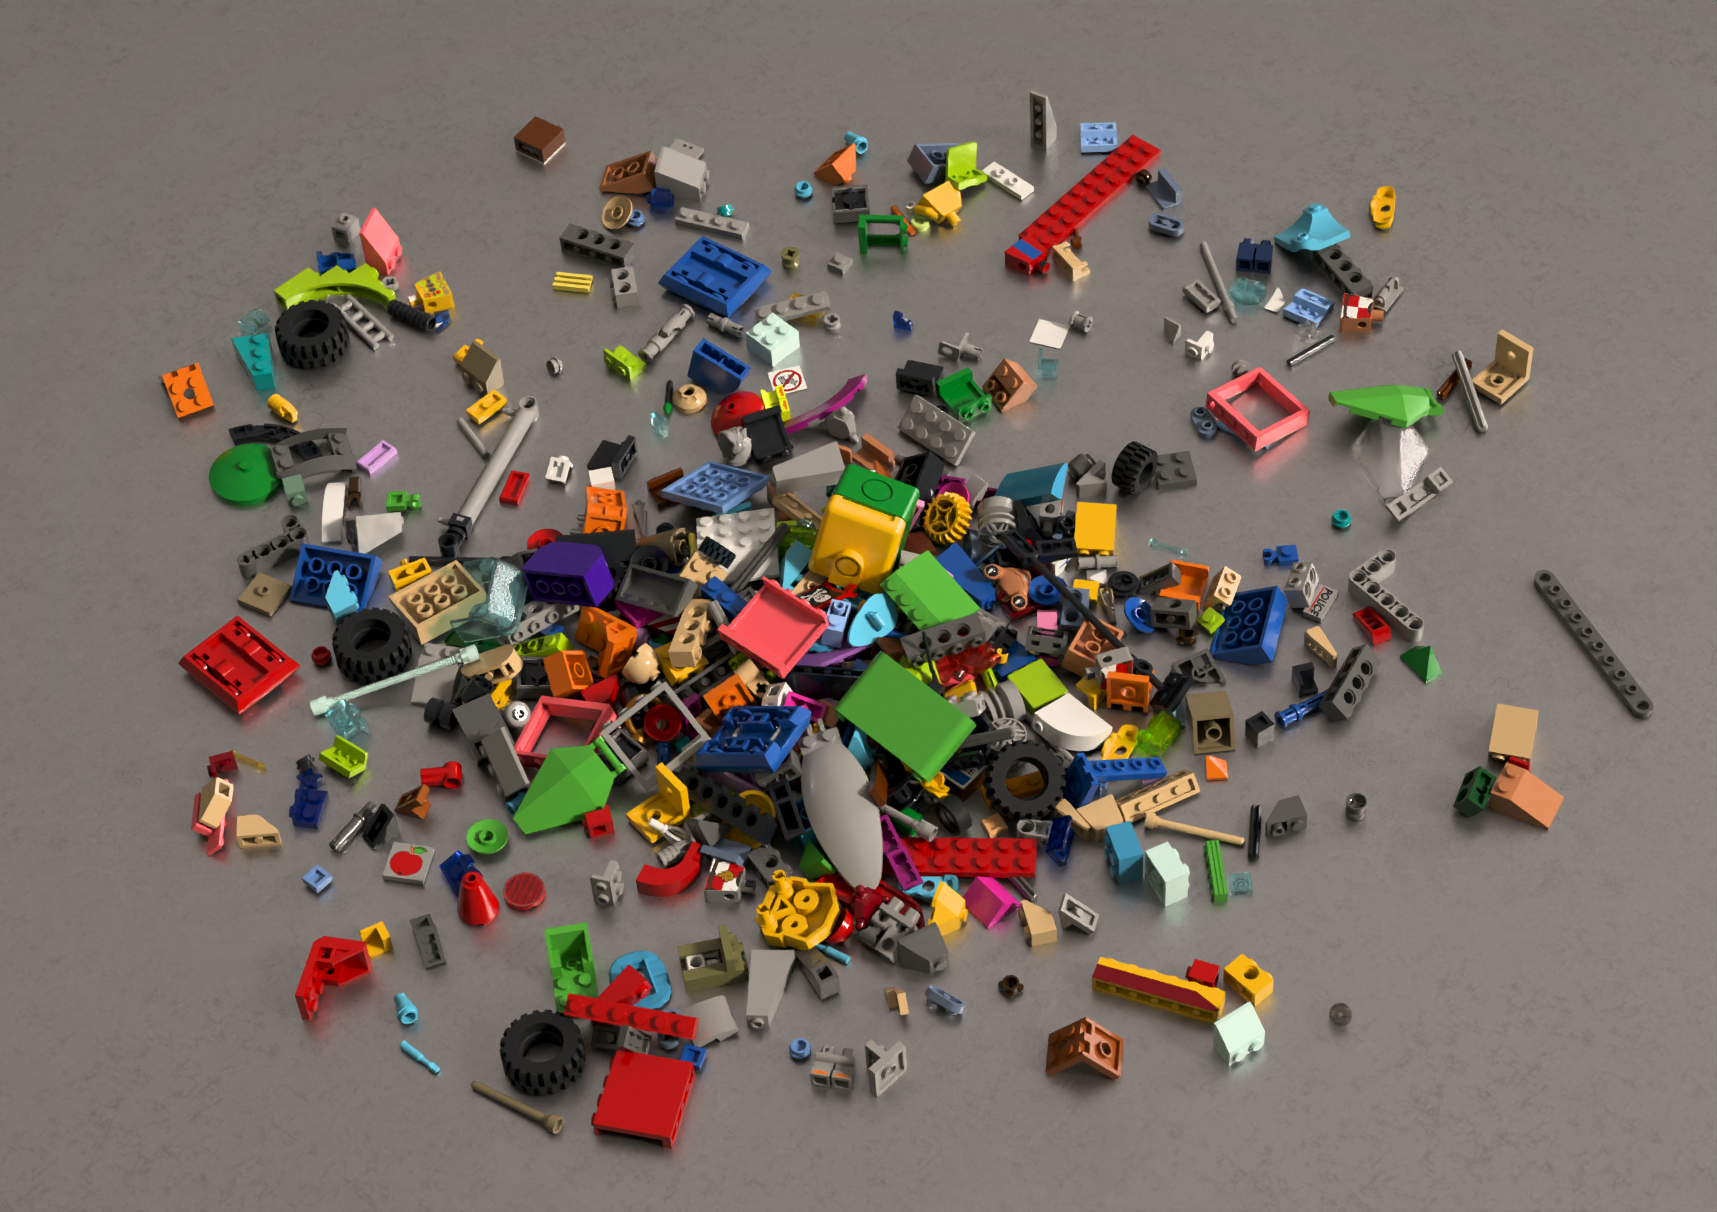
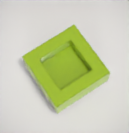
M1208 607L1196 620L1197 624L1210 634L1225 621L1224 617L1211 607Z

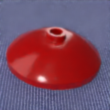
M749 391L730 394L715 407L711 416V428L717 436L720 431L729 430V428L739 426L743 428L742 417L764 410V404L758 395Z

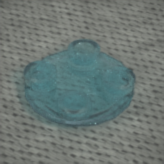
M1239 277L1237 282L1231 286L1230 295L1232 299L1240 304L1255 305L1266 298V284L1263 281Z

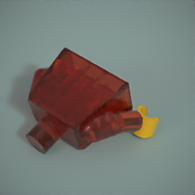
M986 642L979 647H971L958 654H950L946 657L950 666L955 668L951 677L956 681L962 682L966 673L976 677L979 673H983L998 663H1006L1009 653L1001 654V648H998L995 653L993 644Z

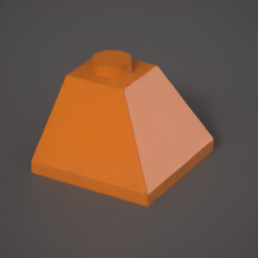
M853 143L835 151L813 172L814 175L834 185L849 182L852 179L851 175L856 171L855 144Z

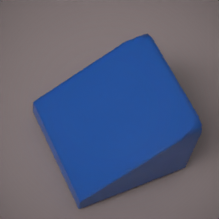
M557 622L538 632L541 637L562 632L565 636L563 626Z

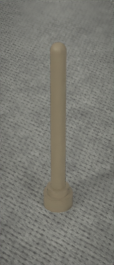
M478 1081L471 1083L472 1089L542 1122L546 1130L554 1134L558 1133L563 1125V1118L556 1114L546 1115Z

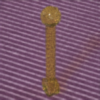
M233 749L230 750L233 751L235 757L257 765L259 768H265L266 764L240 755Z

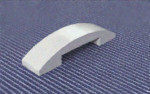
M347 482L328 483L326 486L322 510V544L342 543V519L344 499H346Z

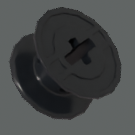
M909 771L900 772L889 778L887 798L890 797L892 799L889 807L898 810V812L911 806L921 796L923 791L920 786L910 788L907 786L912 777Z

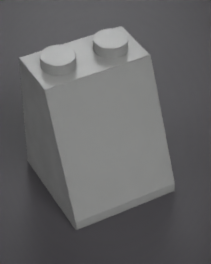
M661 146L654 171L658 197L700 201L702 194H705L706 191L705 181L709 180V170H706V162Z

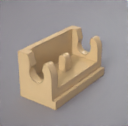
M1068 242L1052 246V260L1072 281L1090 273V269L1086 267L1088 265L1086 261L1081 262L1071 252L1070 248L1064 249L1070 245Z

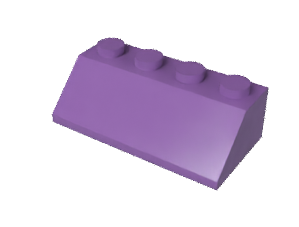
M846 632L841 648L836 647L831 652L824 651L822 653L808 651L796 665L841 668L842 662L856 661V659L870 655L869 651L873 643L852 647L848 644V632Z

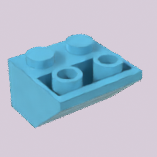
M338 570L334 571L325 596L328 610L337 626L342 624L341 621L346 616L350 617L351 613L358 612L357 609L360 608L355 593L353 591L350 592L349 583L345 575H340Z

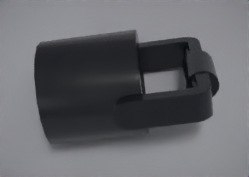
M474 674L467 685L460 691L454 704L461 706L463 705L462 701L466 704L488 693L492 695L495 687L487 678Z

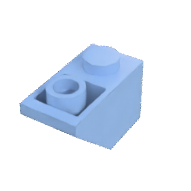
M836 599L831 600L827 612L829 626L822 633L821 644L841 648L846 634L852 603Z

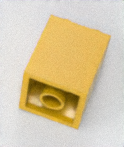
M1077 502L1074 539L1079 556H1089V554L1113 556L1117 505Z

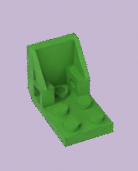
M587 922L544 929L553 980L556 1011L564 1014L568 993L598 998L593 952Z

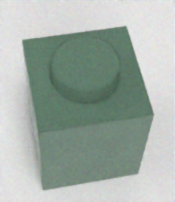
M301 474L282 478L289 508L308 503Z

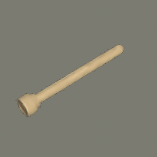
M1147 812L1144 828L1151 830L1161 827L1240 846L1245 843L1243 837L1160 819V816H1156V813Z

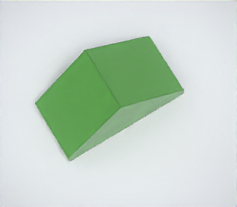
M809 841L799 868L811 879L834 874L837 870L825 854L813 842Z

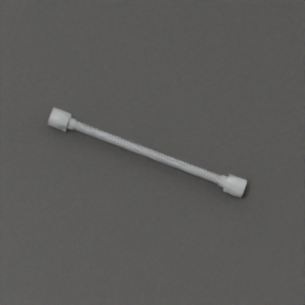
M799 756L800 765L802 767L803 758ZM887 804L882 807L878 806L880 811L909 825L916 831V835L929 842L937 834L938 827L923 819L921 821L914 820L900 811L898 812V810L889 807Z

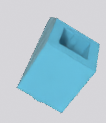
M798 540L787 550L781 562L779 584L785 590L790 589L792 591L794 589L793 585L795 583L798 584L805 576L803 574L805 570H810L808 564L812 550Z

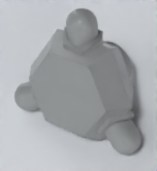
M844 406L840 407L839 410H834L825 418L824 422L819 424L821 430H828L835 437L849 439L854 444L859 441L856 435L854 414Z

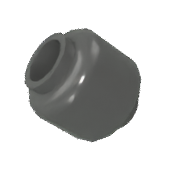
M1080 453L1068 463L1069 472L1067 473L1073 481H1079L1096 462L1089 454L1084 455Z

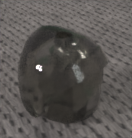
M1337 1003L1331 1007L1329 1017L1334 1025L1344 1027L1350 1023L1352 1012L1347 1004Z

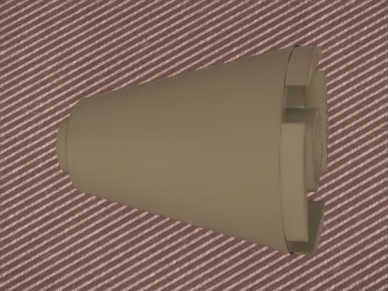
M676 528L643 537L639 540L637 549L646 545L657 546L666 553L670 565L684 567L682 560L690 555L688 541L690 532H686V528Z

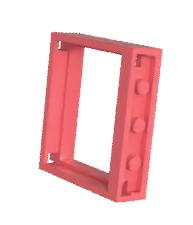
M1261 367L1208 392L1205 405L1210 412L1254 451L1308 425L1310 410ZM1258 384L1285 408L1291 416L1259 431L1225 400Z
M541 695L529 721L514 745V749L523 768L532 767L540 770L547 755L531 753L550 715L597 721L585 745H590L600 737V732L603 731L601 727L609 720L614 722L617 716L610 704ZM596 747L594 752L598 755L600 749Z

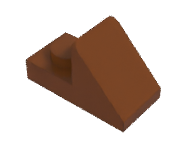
M423 784L401 795L394 811L398 814L424 819L431 806V803L427 801V794L430 788Z

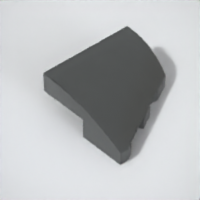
M1208 648L1182 658L1171 665L1174 673L1184 674L1186 677L1191 676L1195 683L1226 682L1218 664L1216 665Z

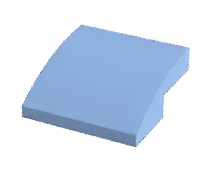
M1116 122L1080 123L1081 153L1113 152L1117 149Z
M1302 288L1293 296V301L1283 309L1282 315L1316 329L1331 312L1335 302Z

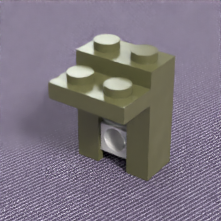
M726 924L718 926L720 938L677 946L686 993L746 982L745 973L749 972L747 960H742L741 955H745L743 943H738L737 934L733 935L732 932H728Z

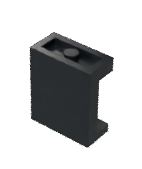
M779 405L745 415L741 419L743 428L747 429V437L751 438V450L756 463L762 462V464L773 461L772 458L777 456L785 458L791 455L790 452L794 449L780 415L782 411Z
M985 713L970 717L976 724V727L969 735L993 731V724ZM991 743L958 749L945 765L950 772L986 766L989 764Z

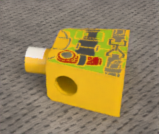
M440 271L415 283L416 294L407 297L410 306L414 307L421 304L426 313L455 307L452 293Z

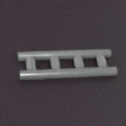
M346 295L345 300L347 302L341 306L333 303L334 306L341 310L346 324L374 350L379 348L378 341L385 337L389 341L394 338V335L352 295ZM354 307L358 312L349 317L345 311ZM362 317L369 321L361 327L356 323ZM375 327L379 333L372 337L366 333Z

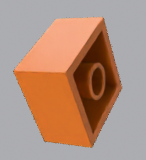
M560 651L543 658L544 668L550 682V690L554 697H578L581 695L580 691L594 685L585 651Z

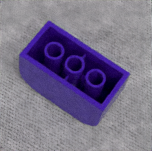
M560 541L552 542L539 548L520 569L534 601L597 608L614 587V580L602 550L596 545Z

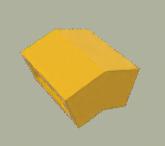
M1075 579L1073 588L1089 589V604H1097L1100 582Z

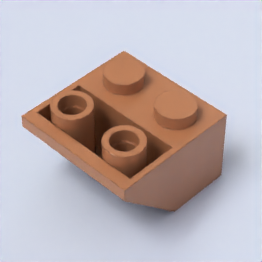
M1005 358L982 386L983 390L992 396V401L1003 412L1027 401L1038 387L1019 363Z

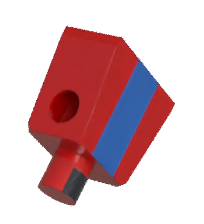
M1029 233L1005 251V265L1025 275L1030 276L1037 270L1046 273L1050 268V264L1047 262L1046 248Z

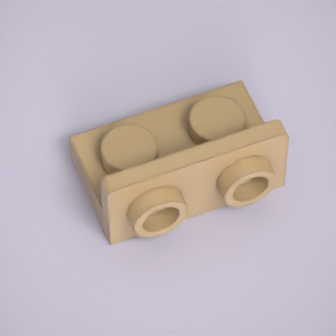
M1224 566L1213 577L1202 607L1206 609L1208 607L1212 608L1220 603L1229 607L1232 604L1241 576Z

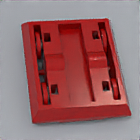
M236 616L184 655L178 663L240 715L250 709L275 687L295 674L300 668V664L240 616Z

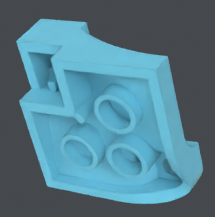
M1313 203L1308 208L1303 209V214L1291 227L1274 236L1276 244L1292 252H1297L1300 249L1320 250L1350 238L1349 230L1341 226L1331 216L1327 207L1319 203Z

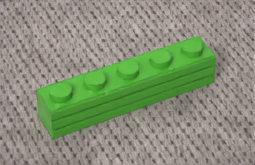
M1209 840L1203 846V852L1207 856L1205 857V864L1208 865L1207 876H1210V879H1208L1209 887H1212L1210 895L1214 899V903L1227 902L1228 892L1219 840Z

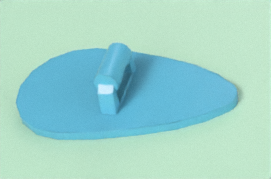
M874 594L864 602L853 619L848 632L847 640L850 646L860 647L871 644L877 637H884L894 629L897 624L898 613L894 602L888 596Z

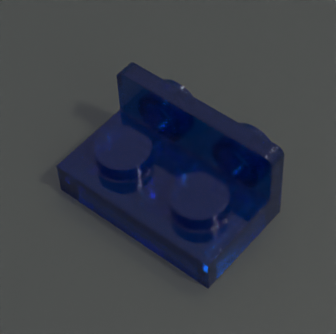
M301 782L299 789L295 791L294 805L290 806L289 817L292 818L295 827L318 829L328 799V792L307 789L306 782Z
M1070 815L1053 819L1045 851L1059 867L1067 865L1075 831L1071 828L1072 817Z
M459 850L439 865L458 898L461 879L466 873L478 872L483 877L481 872L474 867V859L469 854L465 855Z

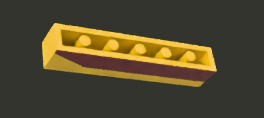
M1100 957L1092 976V990L1213 1024L1219 1020L1225 1004V991H1221L1216 987H1207L1194 981L1189 982L1176 976L1158 973L1155 970H1146L1133 964L1121 963L1112 958Z

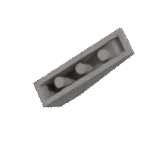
M1031 90V146L1047 151L1057 138L1056 122L1048 96Z

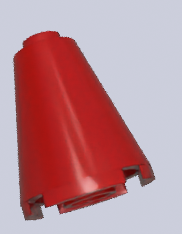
M468 872L462 877L457 904V913L461 921L473 927H476L477 924H483V926L489 924L499 913L497 897L478 872Z

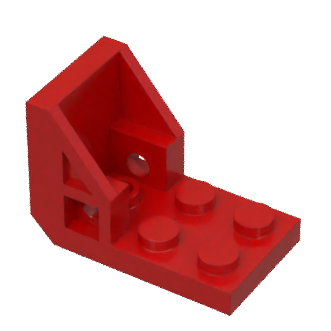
M323 936L313 942L295 993L302 1019L311 1020L313 1012L317 1011L319 994L323 993L324 985L340 987L370 973L372 964L366 942ZM327 971H334L332 974H327Z

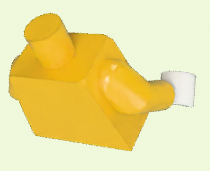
M949 181L924 194L917 203L918 205L911 201L909 207L905 206V213L907 215H923L934 220L937 224L947 220L954 227L961 221L956 215L962 207L960 191L952 187Z

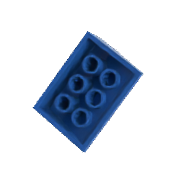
M302 543L289 600L327 607L325 596L333 573L338 570L340 575H345L349 583L350 592L353 591L360 607L357 611L360 612L362 611L361 609L368 606L379 579L383 560L376 555Z
M1278 586L1235 593L1232 604L1229 607L1226 606L1222 613L1219 612L1225 621L1213 634L1209 649L1213 659L1249 665L1273 662L1288 600Z

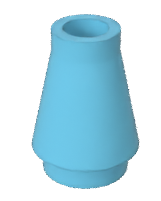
M852 132L845 134L844 140L849 145L855 144L856 153L862 154L867 150L868 143L866 138Z
M404 993L397 994L394 997L398 1020L404 1024L413 1023L418 1017V1009Z

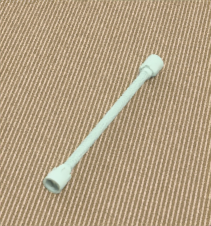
M475 644L459 649L460 652L452 657L430 663V665L427 664L425 667L422 666L415 670H410L408 673L398 674V676H393V678L390 677L383 681L381 680V682L378 681L376 684L373 683L334 698L319 697L310 701L314 716L331 711V707L343 701L345 702V700L348 701L350 698L360 697V695L377 691V689L380 690L382 687L385 688L392 684L394 685V683L397 684L404 680H409V678L426 674V672L429 673L431 670L441 669V667L443 668V666L446 667L453 663L464 662L465 665L479 660L478 650Z

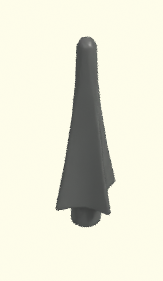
M637 500L635 504H632L633 514L638 523L641 538L646 537V503Z

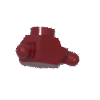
M857 885L855 893L849 899V906L856 921L855 929L859 932L864 930L865 925L871 923V918L880 909L881 904L885 903L887 905L890 899L887 896H882L880 892L872 888Z

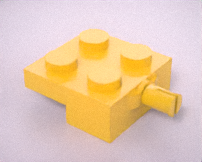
M425 558L408 563L407 559H404V562L401 560L399 562L400 567L388 571L395 592L432 573Z

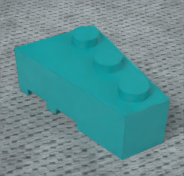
M264 333L231 338L235 354L243 368H245L256 391L274 389L273 352L269 334Z

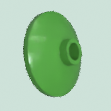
M480 820L468 830L466 836L467 844L471 850L479 854L495 853L501 850L507 843V828L498 820Z

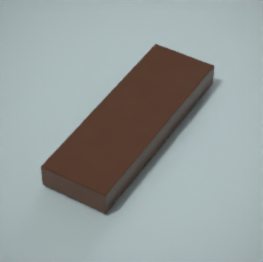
M877 760L872 763L868 792L876 804L882 807L887 803L890 775L880 761Z

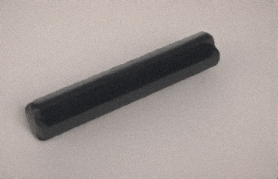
M1260 805L1251 806L1248 859L1250 860L1259 859L1262 807Z

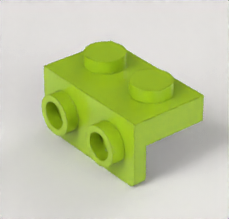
M338 735L335 737L332 747L319 753L318 760L338 771L343 776L351 778L366 769L368 753Z

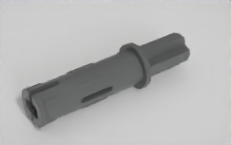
M369 801L358 813H354L351 821L329 843L330 848L339 853L362 826L367 825L366 821L377 810V806Z

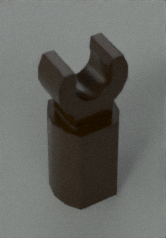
M359 476L349 478L348 497L346 498L348 508H351V503L357 502L358 507L362 505L360 498L362 479Z

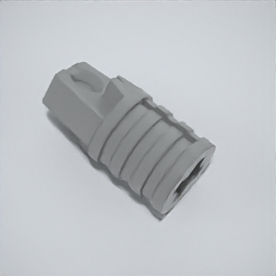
M686 838L657 851L655 855L661 867L666 869L668 866L683 860L692 841Z

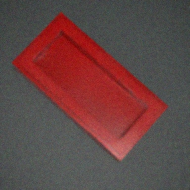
M511 470L499 497V502L518 506L530 480V473Z

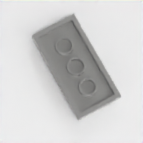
M914 395L897 429L956 466L959 465L976 433L918 395Z

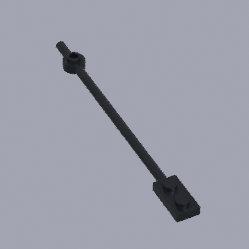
M1016 529L1000 533L998 539L1022 563L1030 562L1116 649L1126 647L1038 560L1040 553ZM1130 651L1133 658L1132 673L1149 676V682L1159 692L1163 691L1165 685L1152 673V665L1146 660L1138 659Z

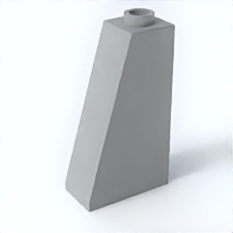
M837 441L773 466L772 475L769 476L771 487L775 488L776 494L836 485L845 468Z
M751 950L746 1008L747 1027L756 1029L770 1027L796 966L795 950Z

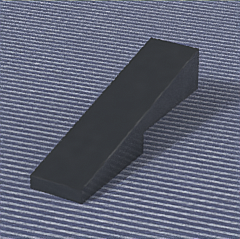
M1074 538L1035 541V546H1033L1040 553L1038 560L1042 564L1078 556ZM1008 548L996 549L995 565L1021 569L1033 567L1030 562L1022 563Z

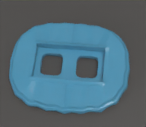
M635 951L619 957L611 965L608 974L610 984L629 964L635 970L642 969L645 975L644 978L652 986L650 989L651 993L633 1006L655 1009L661 1008L665 1002L669 1001L670 994L672 993L671 982L664 964L656 954L649 951Z

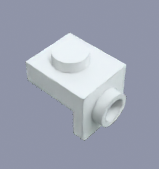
M1206 331L1198 342L1191 339L1185 341V353L1199 360H1202L1214 347L1213 333Z

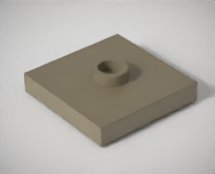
M259 572L237 601L240 605L271 617L291 593L292 585Z

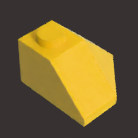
M940 881L933 897L931 919H928L927 925L936 922L943 936L959 929L962 921L965 922L967 919L968 909L965 906V899L946 883Z

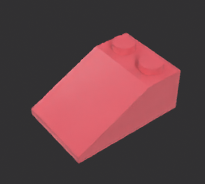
M372 208L359 233L365 262L370 267H374L379 274L388 276L391 269H394L398 256L402 253V246H400L398 236L377 209Z

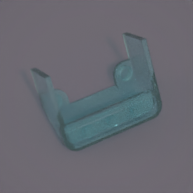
M495 557L464 562V567L478 584L489 583V588L484 603L474 605L469 612L468 618L451 620L450 625L464 643L508 636L515 633L520 625L528 587L520 570L521 568Z

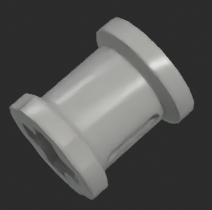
M1077 310L1073 311L1069 318V326L1079 327L1086 333L1093 324L1091 316L1086 317L1079 314Z

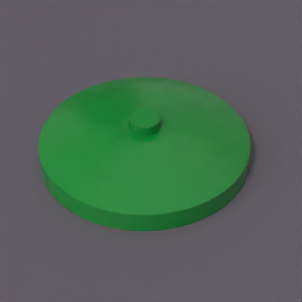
M243 444L222 453L213 462L209 471V482L215 496L221 501L235 506L259 504L274 496L283 486V481L275 476L268 453L269 446Z

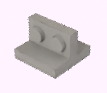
M871 1039L865 1044L870 1092L878 1097L907 1070L906 1046L898 1041L887 1051L883 1045L876 1044Z

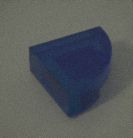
M895 310L893 314L894 328L912 331L914 327L912 321L904 317L902 312Z

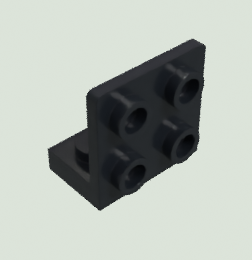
M908 360L904 369L898 368L896 371V387L899 390L933 396L936 390V381L940 380L944 368L938 365Z
M628 435L621 444L602 440L588 462L587 469L596 470L611 467L613 477L621 479L638 453L636 438Z

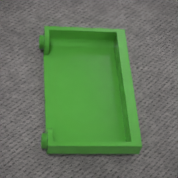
M882 651L878 653L833 708L836 711L834 715L842 722L845 720L852 722L909 766L913 771L911 775L919 782L924 780L928 784L976 727V724L967 715Z

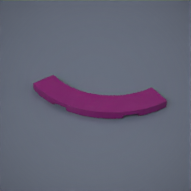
M866 374L848 379L844 387L832 398L800 416L787 420L785 423L787 434L809 426V422L817 418L822 420L834 410H839L840 407L845 406L854 398L853 394L856 391L860 392L867 383L868 378Z

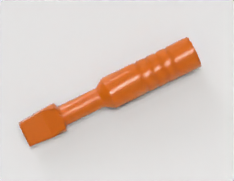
M896 205L890 208L894 215H903ZM904 216V223H907V231L911 235H913L916 232L914 228L908 224Z

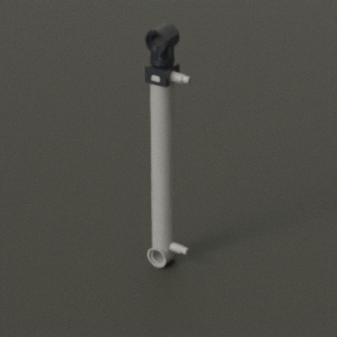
M524 396L518 403V410L502 408V413L513 417L458 513H453L450 519L439 517L437 520L438 523L449 526L446 534L441 535L438 539L441 557H458L464 539L468 540L474 531L473 524L530 425L539 418L538 403L535 397Z

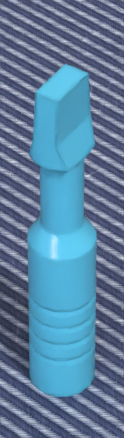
M820 943L815 945L816 948L824 951L825 954L845 964H848L850 961L849 955L830 946L826 947Z
M406 1041L400 1044L399 1047L415 1060L421 1061L432 1072L436 1073L440 1070L435 1063L427 1060L421 1052Z

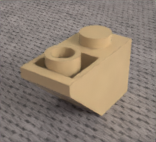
M215 777L202 787L198 822L214 829L219 827L232 802L233 784Z
M1021 900V909L1018 910L1020 922L1025 923V927H1023L1026 940L1030 939L1031 946L1057 942V929L1052 913L1027 900Z

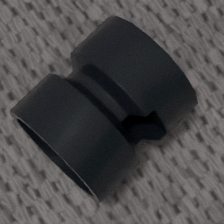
M433 697L425 707L424 721L436 726L440 724L442 728L454 730L458 722L452 709L460 705L451 702L444 704V700Z

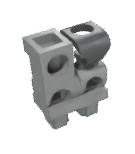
M893 897L887 905L882 903L879 907L880 909L871 918L873 926H869L858 934V938L862 943L878 952L879 955L893 964L899 958L897 940L917 931L918 928L915 924L920 917L919 912L909 907L904 916L899 912L904 907V903L896 897ZM882 932H886L876 945V936L880 937Z

